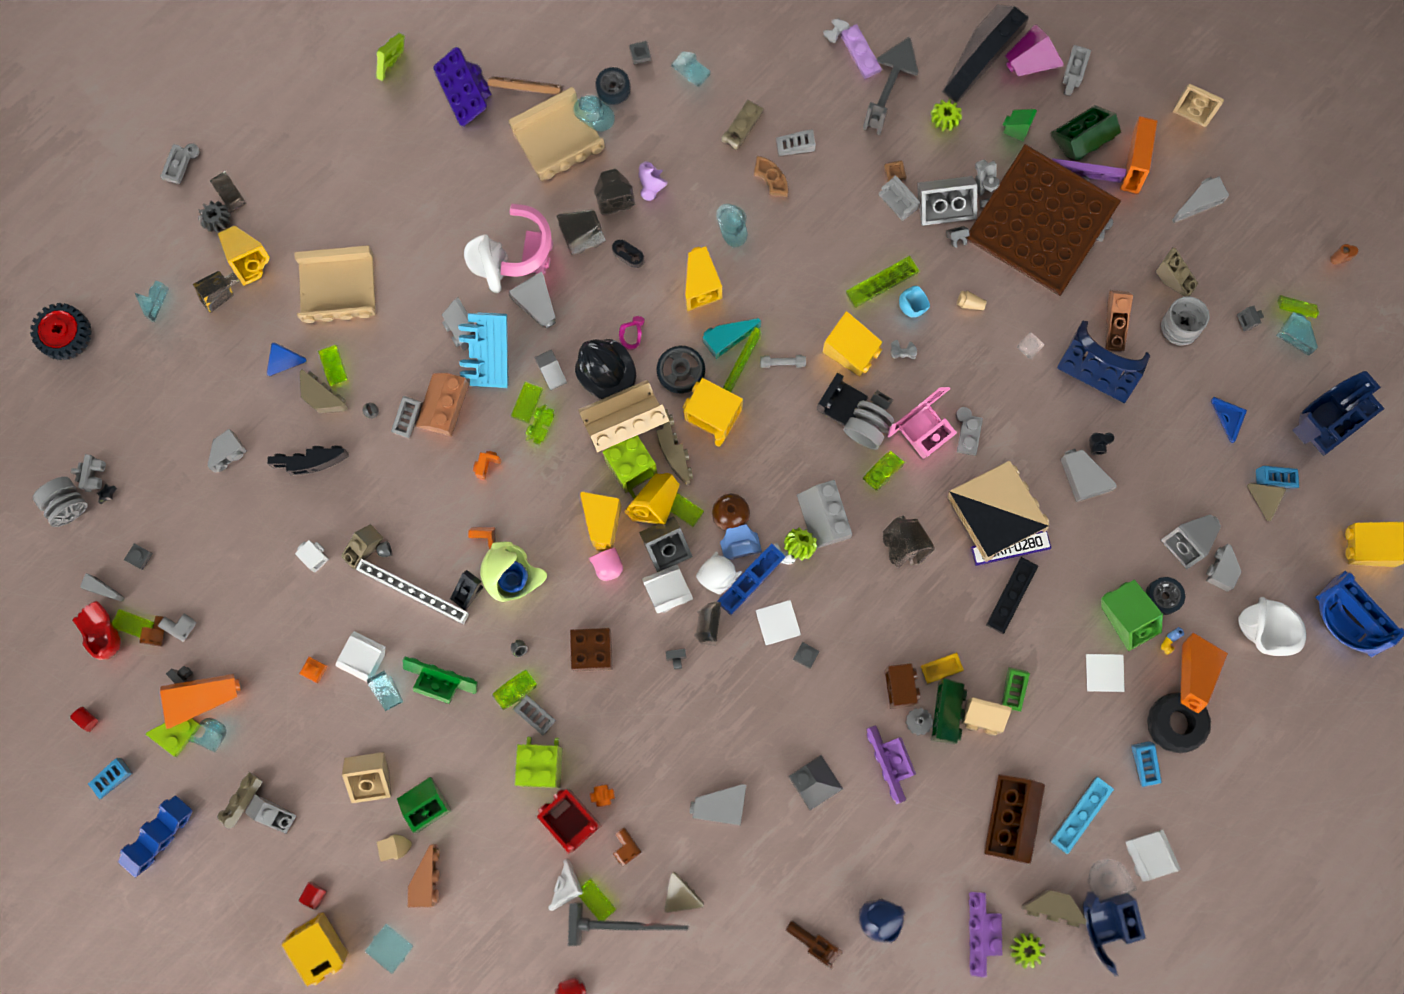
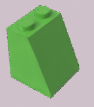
M1135 579L1131 582L1123 583L1117 590L1107 592L1101 598L1102 610L1128 651L1162 633L1163 613Z

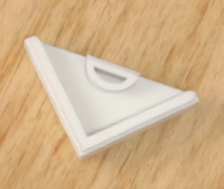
M570 859L563 861L564 867L561 876L558 877L552 903L548 907L551 911L583 893Z

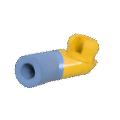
M1178 627L1167 634L1161 644V650H1164L1165 654L1169 655L1175 650L1171 644L1184 636L1183 629Z

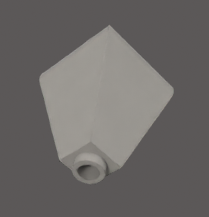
M542 272L509 291L510 298L542 327L545 326L547 329L556 323V317Z
M1210 514L1180 525L1162 538L1161 541L1180 563L1188 569L1209 554L1221 525L1219 520Z

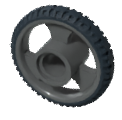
M682 345L674 346L667 349L660 356L657 363V376L660 383L667 390L679 394L692 391L696 382H700L704 378L705 363L702 356L695 349ZM682 354L691 355L697 361L698 366L695 368L690 367V363L685 358H682ZM670 357L674 360L671 365L672 373L664 376L663 366ZM680 366L686 368L683 373L677 372L676 369ZM689 376L695 379L689 385L675 386L676 380L685 381Z

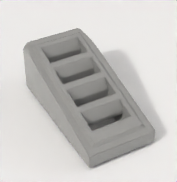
M813 129L776 138L779 156L815 151ZM797 140H801L800 146H798ZM790 141L794 142V147L792 148L790 145ZM783 142H786L787 149L783 148Z
M403 396L391 432L410 438L423 402ZM409 403L411 405H414L415 408H409L407 407V404ZM404 411H408L413 414L412 416H409L404 414ZM401 418L410 420V423L401 421ZM402 425L408 427L407 431L398 428V426Z
M85 574L80 586L82 589L121 602L124 600L120 593L93 575Z
M526 694L513 708L517 714L542 735L556 721ZM528 701L530 705L523 712L520 711ZM533 707H535L536 710L528 718L526 715ZM541 712L542 715L534 723L532 720ZM546 717L548 721L540 728L538 725Z

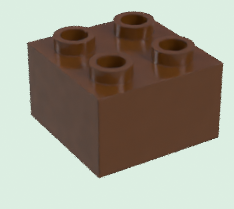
M610 628L570 630L571 669L573 671L612 670Z
M912 663L888 666L884 672L890 709L911 707L918 704L920 690L919 687L916 688L915 680H917L916 668L912 667Z

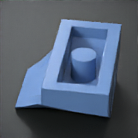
M747 524L726 529L725 536L720 541L723 556L729 560L762 553L758 533L753 532Z

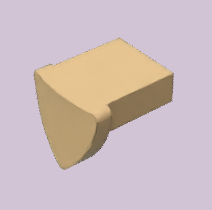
M391 835L388 839L378 841L377 847L380 862L393 858L395 860L402 858L411 848L412 842L401 835Z

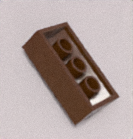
M998 775L984 854L1031 864L1045 784L1029 779Z

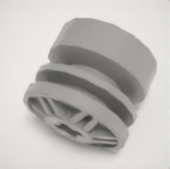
M1188 296L1177 299L1162 319L1161 330L1167 340L1176 345L1193 343L1208 325L1210 318L1209 310L1200 299Z
M863 400L859 402L858 409L854 410L853 414L856 418L851 417L844 427V432L857 443L877 450L884 440V435L881 432L888 433L889 426H892L894 423V418L881 407Z
M59 477L47 482L33 495V501L41 511H44V517L48 519L49 524L53 527L63 526L72 522L87 509L86 501L82 499L80 493L76 492L77 488L68 477Z

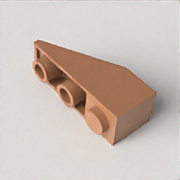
M1114 290L1109 292L1105 349L1125 351L1133 295L1130 292Z
M436 844L429 845L408 885V907H434L436 902L439 901V891L436 890V882L439 881V869H436V861H439L440 852L439 849H436Z

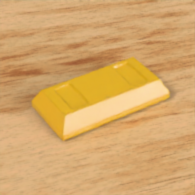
M957 652L920 666L927 684L964 671Z

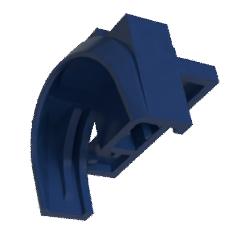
M1367 371L1351 376L1309 404L1300 413L1299 425L1292 431L1304 444L1311 441L1324 456L1385 409L1372 395L1381 387Z

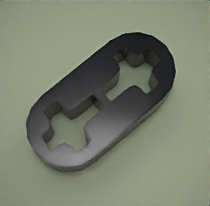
M622 239L616 240L613 243L612 251L618 259L633 268H639L643 265L644 255L639 249ZM623 246L626 253L622 250L618 252L617 247ZM630 255H632V256H634V257H636V256L638 255V256H639V261H638V260H635V261L633 262V259H632V257H631Z

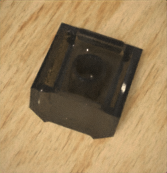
M721 602L708 603L697 611L699 616L694 636L700 644L716 646Z

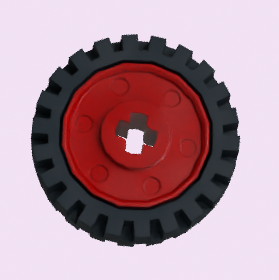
M56 303V306L51 304L49 309L44 307L42 309L43 313L38 312L36 314L38 319L34 318L32 321L35 325L30 327L33 331L30 332V336L33 338L31 340L35 347L43 354L57 360H68L69 357H76L75 353L81 354L83 352L81 350L82 347L86 349L88 346L86 341L90 342L91 338L88 335H91V330L89 329L91 326L84 314L75 307L65 303L64 305Z

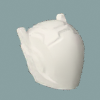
M715 552L701 566L696 577L710 591L722 594L742 574V571L736 572L733 563L729 559L719 556L718 552Z

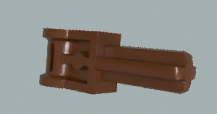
M791 921L786 928L789 934L809 947L808 953L830 969L833 968L832 964L838 955L843 953V951L821 935L813 936L794 921Z

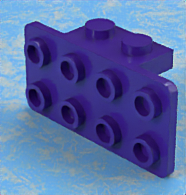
M458 47L453 48L434 65L433 69L459 125L465 126L487 108L484 98L487 99L492 94L487 81L482 75L480 66L467 62L461 49Z

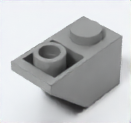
M230 429L213 440L207 466L215 473L223 471L229 463L239 460L247 452L236 434Z
M1227 544L1222 548H1218L1214 556L1217 559L1214 565L1211 564L1206 574L1209 576L1206 581L1228 592L1234 589L1242 571L1232 546Z
M254 795L245 811L253 820L283 833L288 832L296 817L295 814L258 795Z

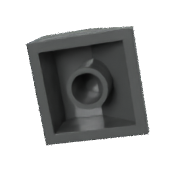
M674 516L667 519L666 524H656L639 532L657 572L693 557Z

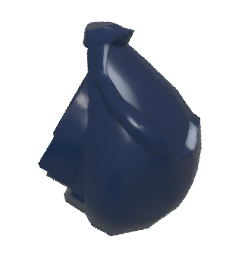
M884 899L868 901L859 910V924L863 932L871 940L893 943L901 932L905 912L901 906Z

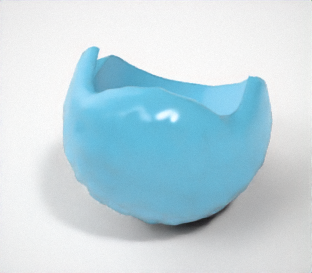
M912 286L906 289L899 297L900 309L911 318L921 316L930 308L929 300L919 286Z

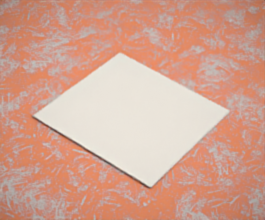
M791 600L755 610L766 645L801 635Z
M1086 654L1087 691L1125 692L1123 655Z

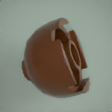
M725 494L718 498L713 505V522L723 531H726L728 528L745 525L750 517L749 505L744 498L737 494Z

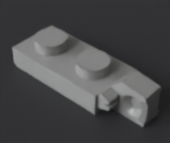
M1073 45L1063 77V83L1067 84L1064 92L1065 95L1071 96L1074 87L1079 88L1091 53L1090 49Z

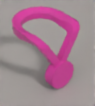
M634 316L632 322L624 323L620 326L619 340L627 349H635L639 346L642 334L640 326L644 325L645 321L643 317ZM636 325L638 332L637 341L635 344H629L624 339L626 327Z

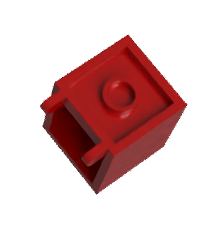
M561 789L553 796L555 800L551 804L545 803L538 810L540 814L536 817L569 854L573 853L602 825L571 790ZM566 800L570 806L560 816L555 818L551 813Z

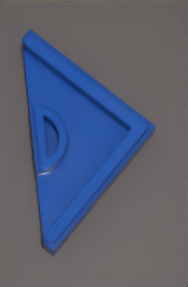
M1213 397L1211 403L1230 442L1234 443L1247 410Z

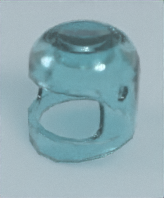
M205 718L199 723L205 728L204 735L200 738L191 735L188 741L216 752L224 740L227 730L220 721L213 718Z

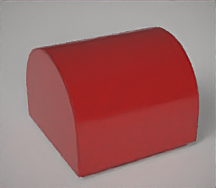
M84 707L78 708L70 715V719L87 732H90L98 723V719Z
M308 882L298 901L311 909L317 910L327 891L312 882Z

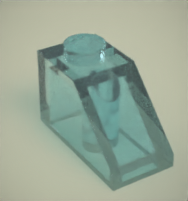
M1293 312L1276 335L1307 355L1312 354L1318 348L1311 322L1299 313Z

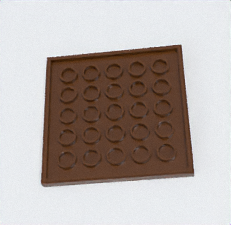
M1024 144L1001 180L999 187L994 191L969 230L970 236L965 238L970 243L1061 296L1121 200Z

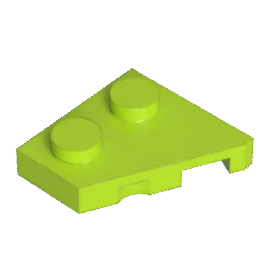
M396 34L383 47L381 46L378 49L376 78L383 81L385 79L386 68H392L397 58L403 52L404 35Z
M191 718L172 728L166 729L164 723L148 731L145 735L171 755L177 757L201 727V724Z

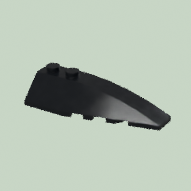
M997 5L974 30L943 93L954 102H958L1025 29L1029 17L1015 6Z

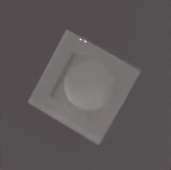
M1030 332L1018 344L1017 348L1031 360L1045 344Z

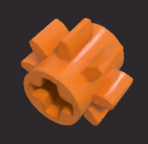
M608 785L593 787L594 792L590 793L591 803L596 802L597 807L611 805V799H615L614 790L609 789Z

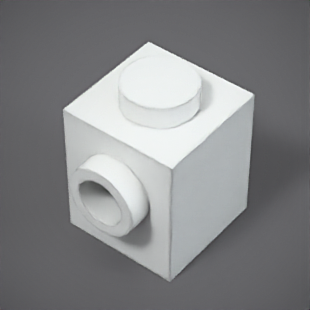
M310 540L303 542L295 553L313 572L318 571L329 560L323 553L325 549L318 542L314 544Z

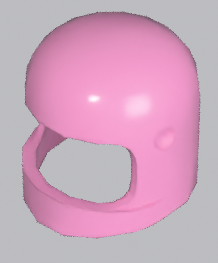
M611 548L589 557L590 563L593 564L596 570V575L603 581L615 579L623 571V565L616 548Z

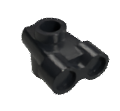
M1093 433L1089 438L1091 454H1106V445H1110L1114 441V435L1112 433Z

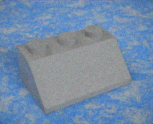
M973 176L917 183L922 226L977 219V183Z
M835 480L815 485L797 494L808 532L813 533V537L817 539L816 548L852 537V531Z

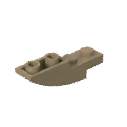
M665 409L669 422L663 424V429L656 430L659 444L673 472L686 485H690V479L693 478L691 467L687 468L686 461L689 460L688 450L683 449V444L675 445L678 443L676 432L672 433L671 426L674 425L673 415H669L668 409Z

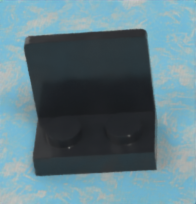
M837 372L819 401L817 410L845 426L851 417L856 418L853 414L854 410L858 409L857 406L860 401H867L868 396L843 382L844 376Z

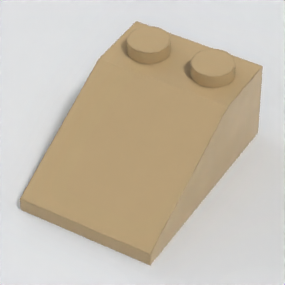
M1188 84L1182 92L1173 112L1207 127L1224 99Z

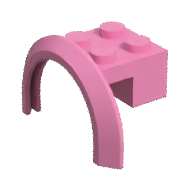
M511 204L510 215L531 219L539 226L540 232L526 231L522 262H501V275L518 277L530 273L538 274L542 272L545 274L546 268L549 269L550 257H548L549 251H552L553 247L549 224L545 217L536 209L526 205Z
M950 387L938 388L912 411L889 428L887 437L890 438L900 430L923 459L952 438L957 432L945 418L941 420L930 406L949 391Z

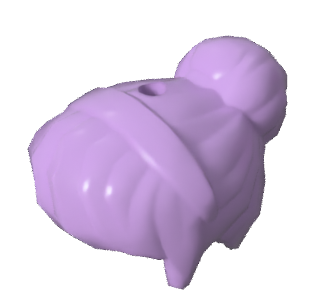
M647 161L639 166V178L643 186L640 193L644 200L651 201L656 197L657 192L668 183L660 178L663 170H657L652 163Z

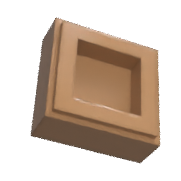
M902 160L884 164L888 182L895 175L900 180H906Z

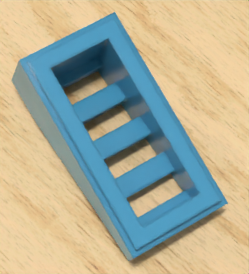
M1262 466L1256 469V484L1299 488L1298 469ZM1288 474H1290V483H1288Z
M1143 742L1131 745L1141 786L1145 787L1162 783L1155 744ZM1148 750L1147 753L1141 754V751ZM1150 758V761L1143 762L1142 759ZM1152 766L1153 769L1144 770V767ZM1154 774L1155 776L1145 779V775Z
M116 758L92 779L88 785L97 797L102 799L133 773L122 758ZM115 768H117L121 773L119 776L115 772ZM110 772L114 776L115 780H112L108 775ZM104 777L109 782L108 786L102 780ZM99 782L101 786L104 788L102 792L97 787L96 783Z

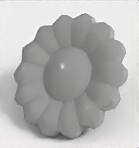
M915 708L906 716L907 728L913 734L925 735L933 727L932 715L927 710H923V708Z

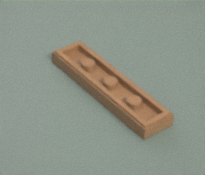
M495 76L488 79V86L555 95L563 92V86L558 84Z

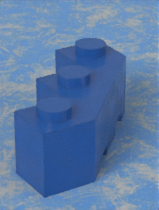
M176 795L170 800H164L159 806L160 810L157 817L150 823L148 821L144 823L139 829L138 839L131 845L127 844L120 851L121 856L118 863L133 877L136 878L149 868L156 860L154 857L161 850L164 851L175 838L173 835L177 829L183 828L188 823L193 810Z

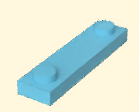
M1096 777L1050 842L1064 853L1069 854L1114 789L1099 777Z

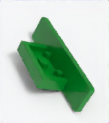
M403 658V669L419 675L413 686V692L450 704L457 688L472 694L477 692V681L471 677L457 675L453 671H446L433 664L420 662L416 658Z

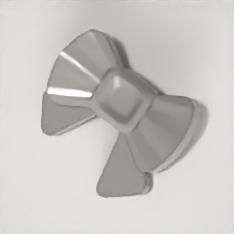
M839 18L832 20L833 30L824 31V36L832 43L837 41L838 35L843 30L850 28L846 21Z
M898 340L891 343L892 358H916L917 348L912 342L908 344L906 349L900 348Z

